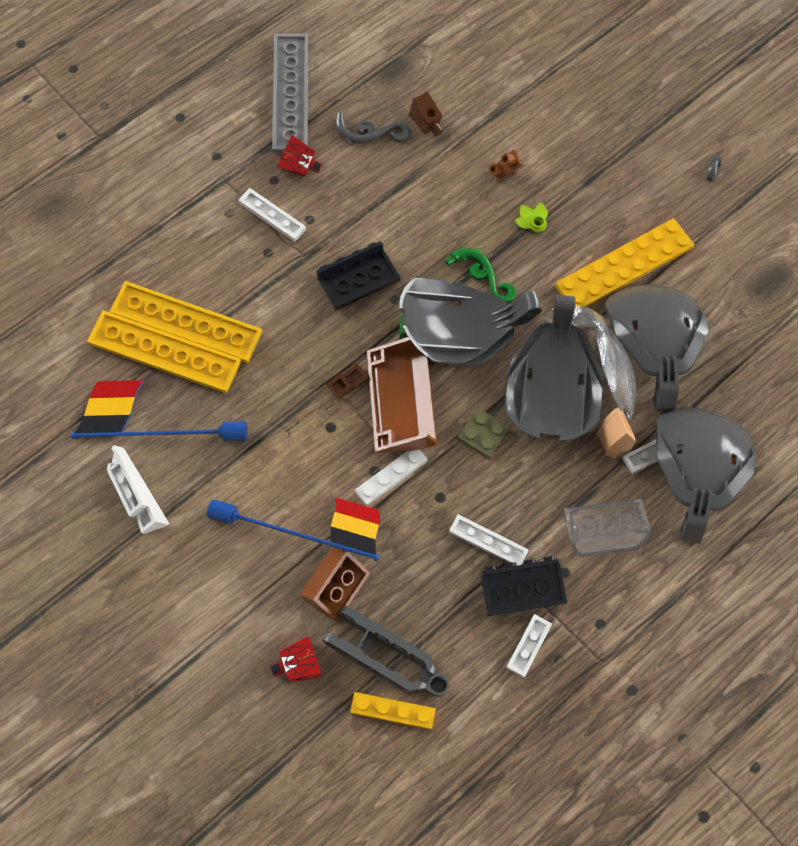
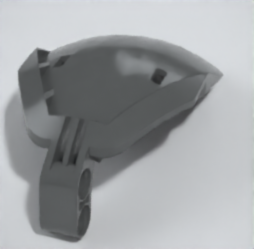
M414 278L404 287L399 300V309L403 311L405 322L403 328L416 348L432 361L455 368L481 365L512 339L514 327L530 322L542 312L539 296L535 291L523 294L515 302L508 305L500 297L479 291L463 283L450 284L445 280ZM451 302H459V306H451Z
M656 284L633 285L623 288L611 295L605 303L611 327L614 328L615 339L630 354L644 373L653 377L656 376L653 395L654 409L674 410L679 392L678 375L686 374L692 369L708 335L705 313L694 298L674 288ZM635 322L638 323V329H637V330H634V329H633V324H632V323H635Z
M556 295L552 323L538 326L509 364L505 411L517 427L539 439L540 435L560 437V441L571 440L586 434L600 421L604 372L585 332L577 326H571L575 308L574 296ZM529 370L532 371V379H527V372ZM579 376L584 378L583 385L578 384Z
M682 407L670 410L657 419L656 459L665 474L675 499L682 505L688 506L681 525L679 539L700 544L707 528L710 510L720 511L726 508L754 475L755 449L752 437L746 429L728 416L716 411L698 409L696 407ZM677 446L683 447L682 454H677Z

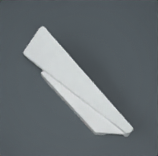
M114 445L111 449L114 452L112 463H108L107 472L130 517H137L141 533L143 534L168 526L169 522L124 448Z

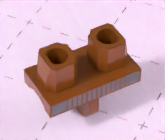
M513 149L511 152L503 154L499 162L491 164L489 170L491 175L495 176L496 181L501 183L511 174L516 175L519 172L518 168L523 164L518 157L517 150Z

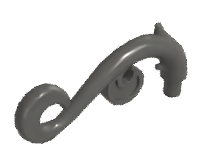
M342 112L337 113V120L335 121L336 130L349 145H352V142L365 143L373 141L394 128L402 130L400 135L395 134L393 131L390 132L391 138L396 142H405L410 137L409 127L402 122L393 123L375 131L373 123L362 121L358 125V132L361 135H357L348 130L350 127L346 125L344 114Z

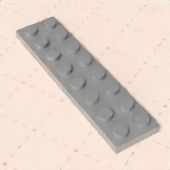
M274 34L273 153H283L291 135L308 146V34Z

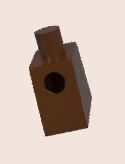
M428 91L414 98L409 112L411 119L424 134L431 131L435 137L441 135L444 131L440 126L442 114Z

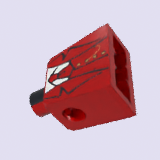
M291 135L277 167L282 171L306 176L309 169L319 173L322 163L314 160L316 151Z
M309 636L281 650L279 654L282 662L270 665L273 676L276 677L286 673L288 683L321 678L320 668Z

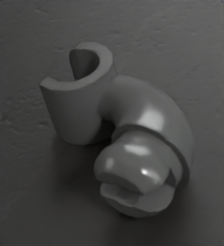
M713 155L711 165L706 173L707 180L711 178V181H714L716 179L717 170L722 165L723 157Z

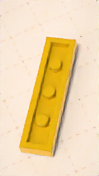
M354 692L350 714L432 730L436 708Z

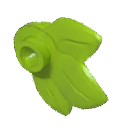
M540 202L535 209L525 205L520 206V217L515 219L516 224L520 228L531 229L536 233L543 232L547 226L545 219L548 216L545 205Z

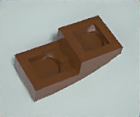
M356 363L343 375L340 373L326 385L336 398L340 399L368 381L369 377Z

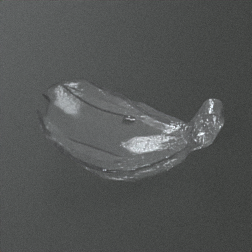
M575 305L571 326L588 327L596 332L602 368L610 391L619 410L622 412L623 408L626 409L628 412L626 419L630 421L634 414L637 392L636 377L631 359L621 341L607 327L606 320L600 313L585 306ZM554 309L544 314L543 320L545 323H552Z

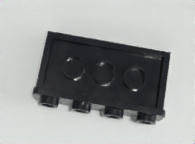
M381 241L371 243L362 250H356L347 257H340L335 262L323 265L317 270V280L335 311L395 284L401 279L384 251Z
M549 556L544 557L542 562L530 559L525 560L523 565H516V562L504 564L505 568L497 569L496 565L484 567L485 571L480 572L487 616L567 604L560 563H562L561 559Z

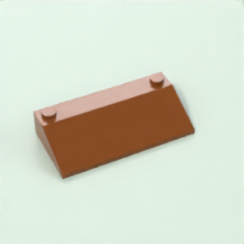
M409 337L367 350L375 452L421 450L437 445L428 357L416 348Z

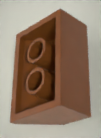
M332 547L300 593V596L312 607L338 622L341 618L338 614L342 607L350 605L370 575V572L348 551Z

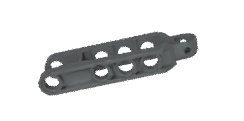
M346 605L342 607L338 615L349 624L365 632V635L356 647L345 639L341 640L327 631L322 639L326 645L409 695L424 691L436 697L445 695L449 682L445 676L435 671L431 655ZM374 638L420 665L423 673L419 680L412 683L400 676L398 671L394 672L382 665L381 661H375L367 656L365 653Z

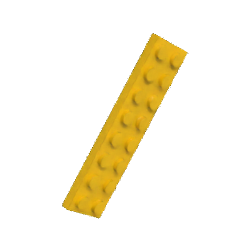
M673 218L556 282L555 287L561 295L575 297L574 313L576 314L694 248L695 244Z
M127 281L124 282L109 311L121 317L241 358V361L247 364L262 334L261 328Z
M104 310L101 312L87 340L88 345L225 394H227L241 364V358Z

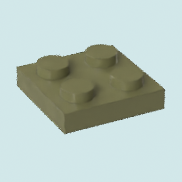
M477 408L457 437V440L490 460L510 430V427Z

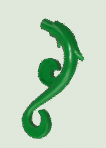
M461 248L452 252L450 257L445 260L447 266L459 260L466 261V258L478 261L483 266V270L478 269L480 264H473L469 271L471 277L476 280L488 277L492 294L502 298L507 304L515 299L516 289L511 284L502 283L499 285V289H505L508 292L506 296H501L497 293L493 268L488 259L479 252L481 248Z

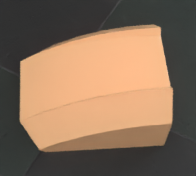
M621 406L613 410L602 421L596 435H599L606 451L605 455L614 459L630 453L636 442Z

